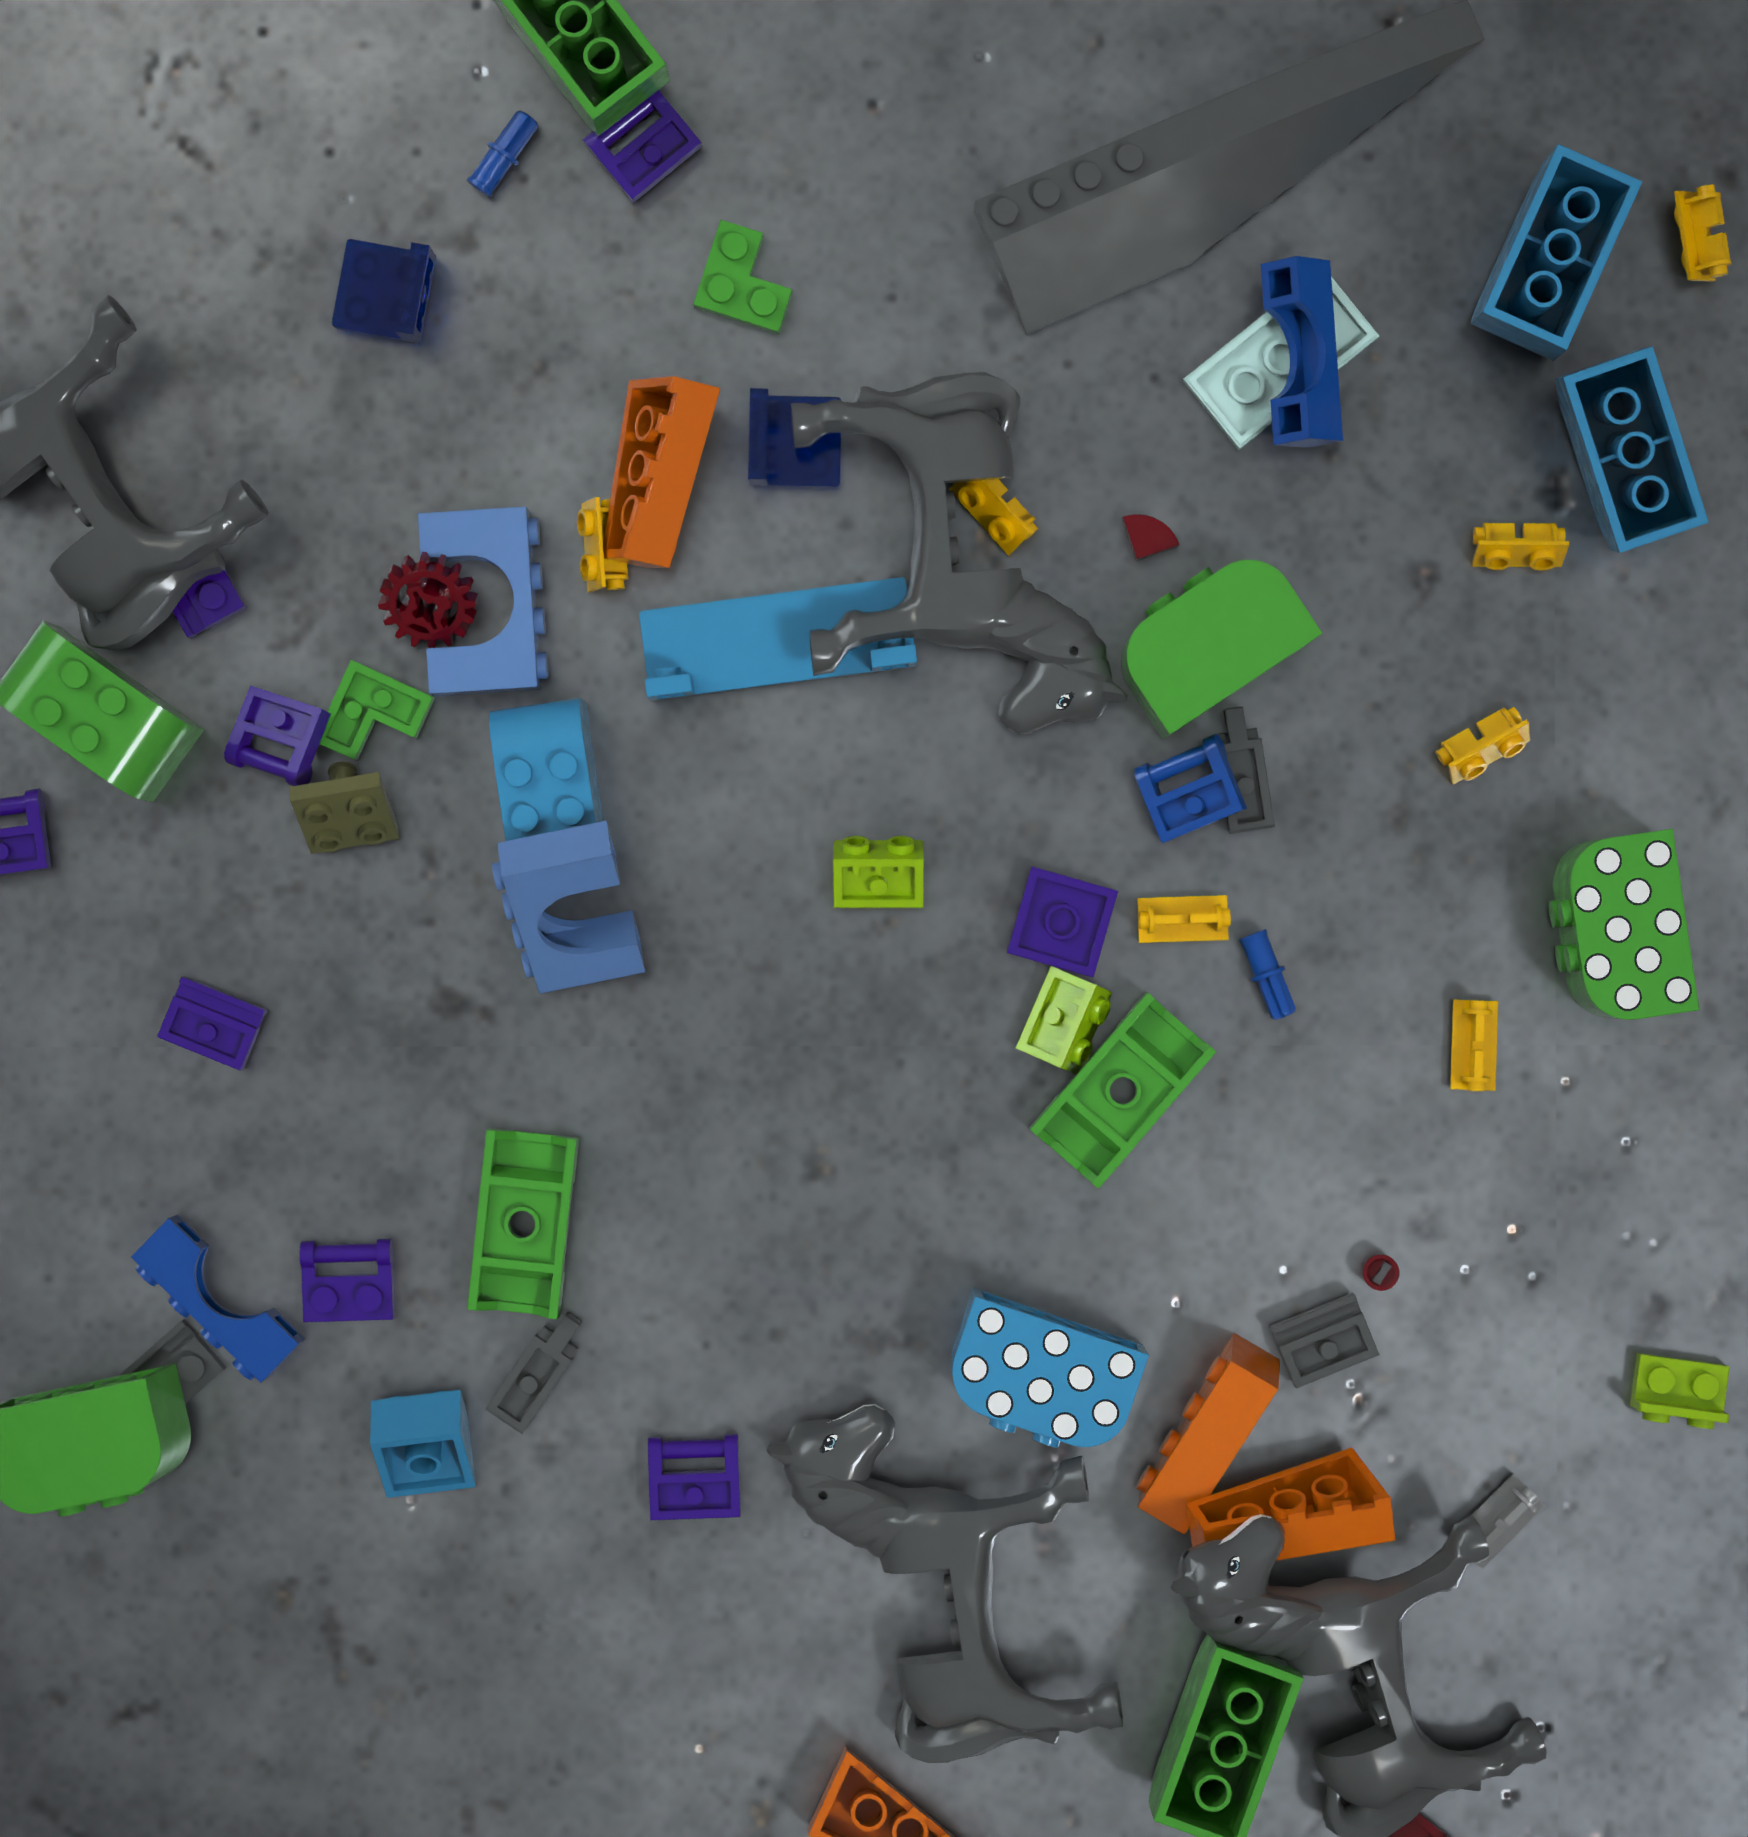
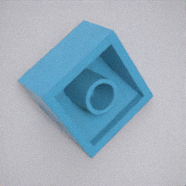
M461 1390L436 1391L429 1394L405 1397L393 1396L388 1399L371 1401L370 1446L387 1498L476 1487L469 1420Z

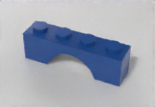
M1293 256L1261 264L1264 310L1272 315L1282 328L1290 356V369L1286 385L1279 395L1270 400L1273 443L1278 446L1309 448L1343 441L1330 260Z
M179 1215L168 1218L131 1256L138 1264L135 1268L137 1273L150 1285L155 1287L159 1284L170 1295L168 1302L180 1315L185 1318L191 1315L203 1327L200 1333L212 1346L217 1349L223 1346L235 1358L232 1363L245 1378L249 1380L256 1378L260 1383L263 1382L306 1338L275 1308L259 1314L242 1315L231 1312L219 1305L209 1293L204 1280V1260L210 1245Z

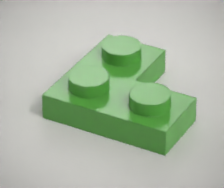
M720 219L694 300V308L779 335L793 293L792 289L751 276L764 238L762 232Z
M351 660L327 711L331 713L320 744L358 761L375 721H379L417 739L435 698Z

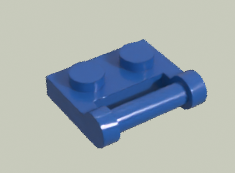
M1218 734L1206 737L1202 741L1203 744L1151 766L1149 763H1146L1134 769L1137 783L1162 843L1169 842L1247 809L1227 760L1225 746ZM1209 761L1213 770L1212 774L1161 794L1158 782Z

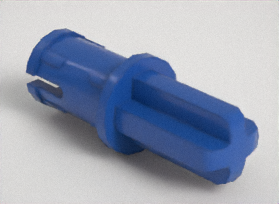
M523 111L515 112L494 143L488 142L487 146L490 149L472 175L467 178V181L481 193L491 197L492 192L511 165H518L519 162L516 158L537 130L538 123Z
M1264 929L1239 939L1254 974L1251 981H1257L1270 1017L1273 1020H1278L1293 1014L1296 1007L1282 974V971L1286 969L1284 965L1279 966L1267 936V930Z

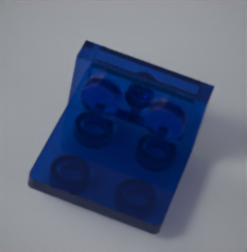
M354 239L347 240L332 318L334 328L420 344L436 261V255L431 247L411 242L409 250Z
M750 388L748 480L750 486L839 487L841 433L826 434L811 447L794 448L791 403L816 405L834 399L841 401L839 397L770 396L768 389Z

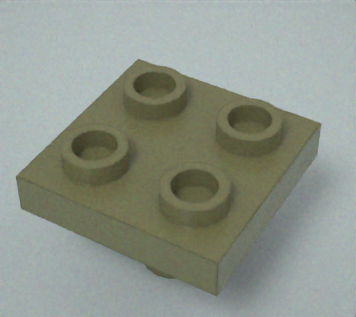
M342 761L329 766V780L289 787L290 802L311 854L334 852L338 849L366 844L376 845L384 841L399 839L398 822L380 772L357 775V769L354 764Z

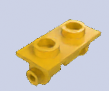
M1713 184L1696 188L1697 192L1675 191L1676 207L1674 216L1680 228L1683 247L1681 261L1687 273V280L1713 282L1716 281L1717 277L1728 275L1727 267L1732 265L1727 235L1722 232L1711 235L1710 230L1712 227L1725 224L1721 193L1715 191V185Z
M999 479L957 482L949 489L954 491V496L1008 556L1024 540L1029 539L1039 529L1033 523L1036 518L1031 516L1015 497L1007 503L1004 501L1002 496L1008 489Z
M595 497L581 503V509L577 515V529L579 535L584 537L585 551L580 561V572L583 581H587V593L605 588L606 585L607 590L625 589L624 581L629 580L626 563L604 559L603 542L610 499L601 500L600 507V497Z
M1483 522L1482 527H1474L1473 544L1477 545L1472 560V567H1487L1491 570H1503L1508 567H1531L1541 571L1562 567L1570 545L1569 541H1565V528L1557 527L1556 523H1523V538H1516L1515 523Z
M1503 707L1477 722L1476 726L1483 736L1479 740H1476L1470 729L1467 728L1441 743L1442 748L1435 751L1444 767L1448 765L1452 785L1463 779L1469 781L1477 778L1492 762L1501 757L1511 758L1526 747L1527 742L1530 741L1529 722L1527 719L1522 721L1515 707L1508 710Z
M1227 895L1137 898L1139 943L1229 940L1228 927L1231 925L1230 908H1228Z
M1453 999L1450 1089L1496 1091L1498 1001Z

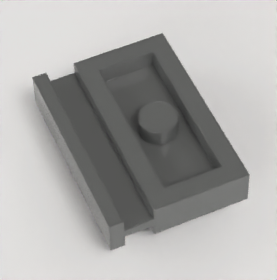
M1353 1292L1270 1326L1296 1389L1380 1355L1364 1315L1361 1312L1356 1295Z
M183 1319L120 1375L176 1363L186 1404L227 1367L202 1338L190 1328L188 1322Z

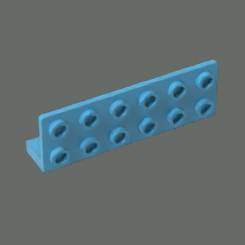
M899 577L641 611L639 619L647 679H645L647 698L652 701L916 667L917 656L914 639L898 638L868 643L849 651L832 673L813 676L810 630H831L847 611L872 612L893 608L905 598L907 593L906 579Z

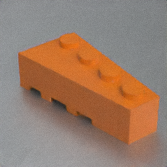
M676 376L629 380L603 542L604 559L644 568H670L719 396V387Z
M1233 1333L1221 1355L1214 1360L1205 1377L1206 1380L1198 1393L1195 1392L1185 1406L1182 1413L1184 1418L1177 1430L1171 1429L1159 1449V1453L1162 1455L1155 1467L1148 1465L1136 1485V1489L1140 1491L1139 1509L1183 1535L1186 1534L1189 1529L1186 1503L1211 1495L1279 1389L1280 1359L1238 1334Z
M1352 1447L1186 1503L1192 1547L1211 1540H1223L1250 1517L1259 1514L1271 1516L1279 1521L1284 1528V1548L1276 1561L1396 1541L1391 1497Z
M846 1745L807 1828L808 1836L955 1837Z

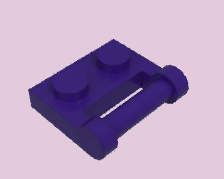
M659 90L601 135L597 136L592 131L582 139L588 150L602 164L633 203L702 147V142ZM653 110L661 116L660 119L615 156L609 151V146Z
M250 685L225 748V762L240 768L247 765L285 778L286 782L291 786L309 784L313 773L311 764L331 713ZM255 735L293 748L294 751L290 761L252 749L250 744L253 736Z
M40 788L26 790L24 795L0 798V816L26 813L28 825L0 829V875L52 868L44 816L45 801Z
M377 1239V1242L374 1244L317 1245L316 1241H301L300 1265L302 1270L303 1322L393 1320L395 1318L392 1239ZM377 1261L378 1274L318 1275V1263Z
M738 1434L724 1435V1439L663 1441L662 1437H648L650 1520L741 1517ZM725 1457V1470L663 1472V1459Z

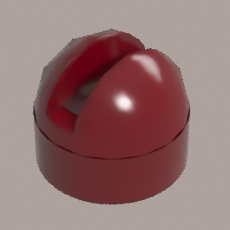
M1375 1255L1365 1263L1363 1277L1367 1285L1374 1290L1387 1291L1398 1283L1400 1269L1396 1261L1391 1257ZM1386 1262L1392 1267L1379 1285L1373 1280Z

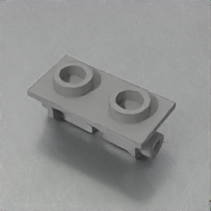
M1514 1474L1471 1515L1479 1523L1489 1547V1558L1477 1563L1481 1569L1545 1507L1540 1499Z

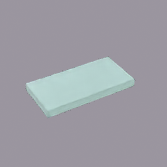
M1331 277L1339 370L1378 339L1379 335ZM1266 312L1182 381L1238 451L1272 424L1270 400L1279 395L1286 385L1290 369V356L1282 328L1275 318Z

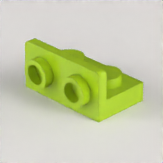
M849 836L843 840L834 841V908H923V841L914 840L908 836H894L888 840H869L863 836Z
M1051 966L1016 1049L1077 1074L1080 1067L1086 1064L1092 1054V1039L1098 1025L1103 1024L1108 1017L1111 1007L1109 1000L1112 992Z
M1637 1352L1630 1406L1643 1412L1642 1419L1669 1423L1670 1416L1687 1418V1425L1714 1429L1715 1422H1729V1414L1724 1411L1730 1366Z

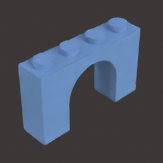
M526 506L418 513L420 557L422 552H427L430 562H437L440 555L443 554L446 555V562L477 560L495 565L507 576L514 597L511 617L505 628L493 639L473 646L426 649L429 694L434 697L542 690L541 679H548L549 669L547 652H539L538 634H546L544 607H536L535 590L543 589L541 562L534 563L533 545H540L538 517L531 518V512Z
M607 821L497 843L499 862L492 863L497 890H506V893H502L507 920L515 919L516 921L512 922L514 942L517 949L525 948V951H521L526 978H535L539 994L645 972L641 938L633 910L585 920H564L544 912L549 905L563 897L620 885L616 852Z

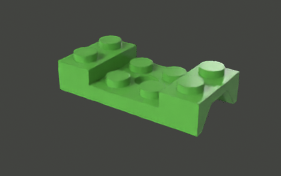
M1145 992L1118 1023L1117 1028L1061 1093L1056 1095L1029 1129L1099 1189L1213 1057L1216 1051L1175 1018L1154 997ZM1121 1077L1132 1080L1136 1088L1133 1099L1124 1104L1115 1102L1110 1095L1111 1084Z
M497 1128L486 1130L467 1310L510 1311L534 1314L548 1319H558L560 1317L572 1189L575 1182L580 1137ZM525 1211L533 1216L535 1229L531 1235L522 1237L512 1231L510 1220L514 1213Z

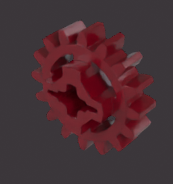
M422 552L418 563H415L407 555L402 562V568L393 564L387 576L389 579H384L379 592L384 595L380 598L378 608L389 610L386 612L383 622L385 625L397 624L398 628L395 637L398 639L406 633L412 636L411 646L413 647L419 644L420 639L426 640L429 648H435L438 639H442L449 647L453 644L455 634L464 637L469 627L468 623H473L477 610L473 607L476 606L478 593L469 592L474 580L472 577H459L462 568L460 563L453 565L451 568L445 566L446 555L441 554L437 562H430L428 553ZM406 584L408 587L406 590L407 594L400 601V589ZM457 601V612L451 618L449 616L450 608L453 602Z

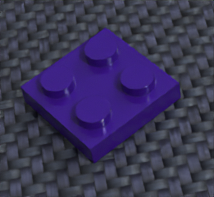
M1031 866L1007 953L1094 978L1118 891Z

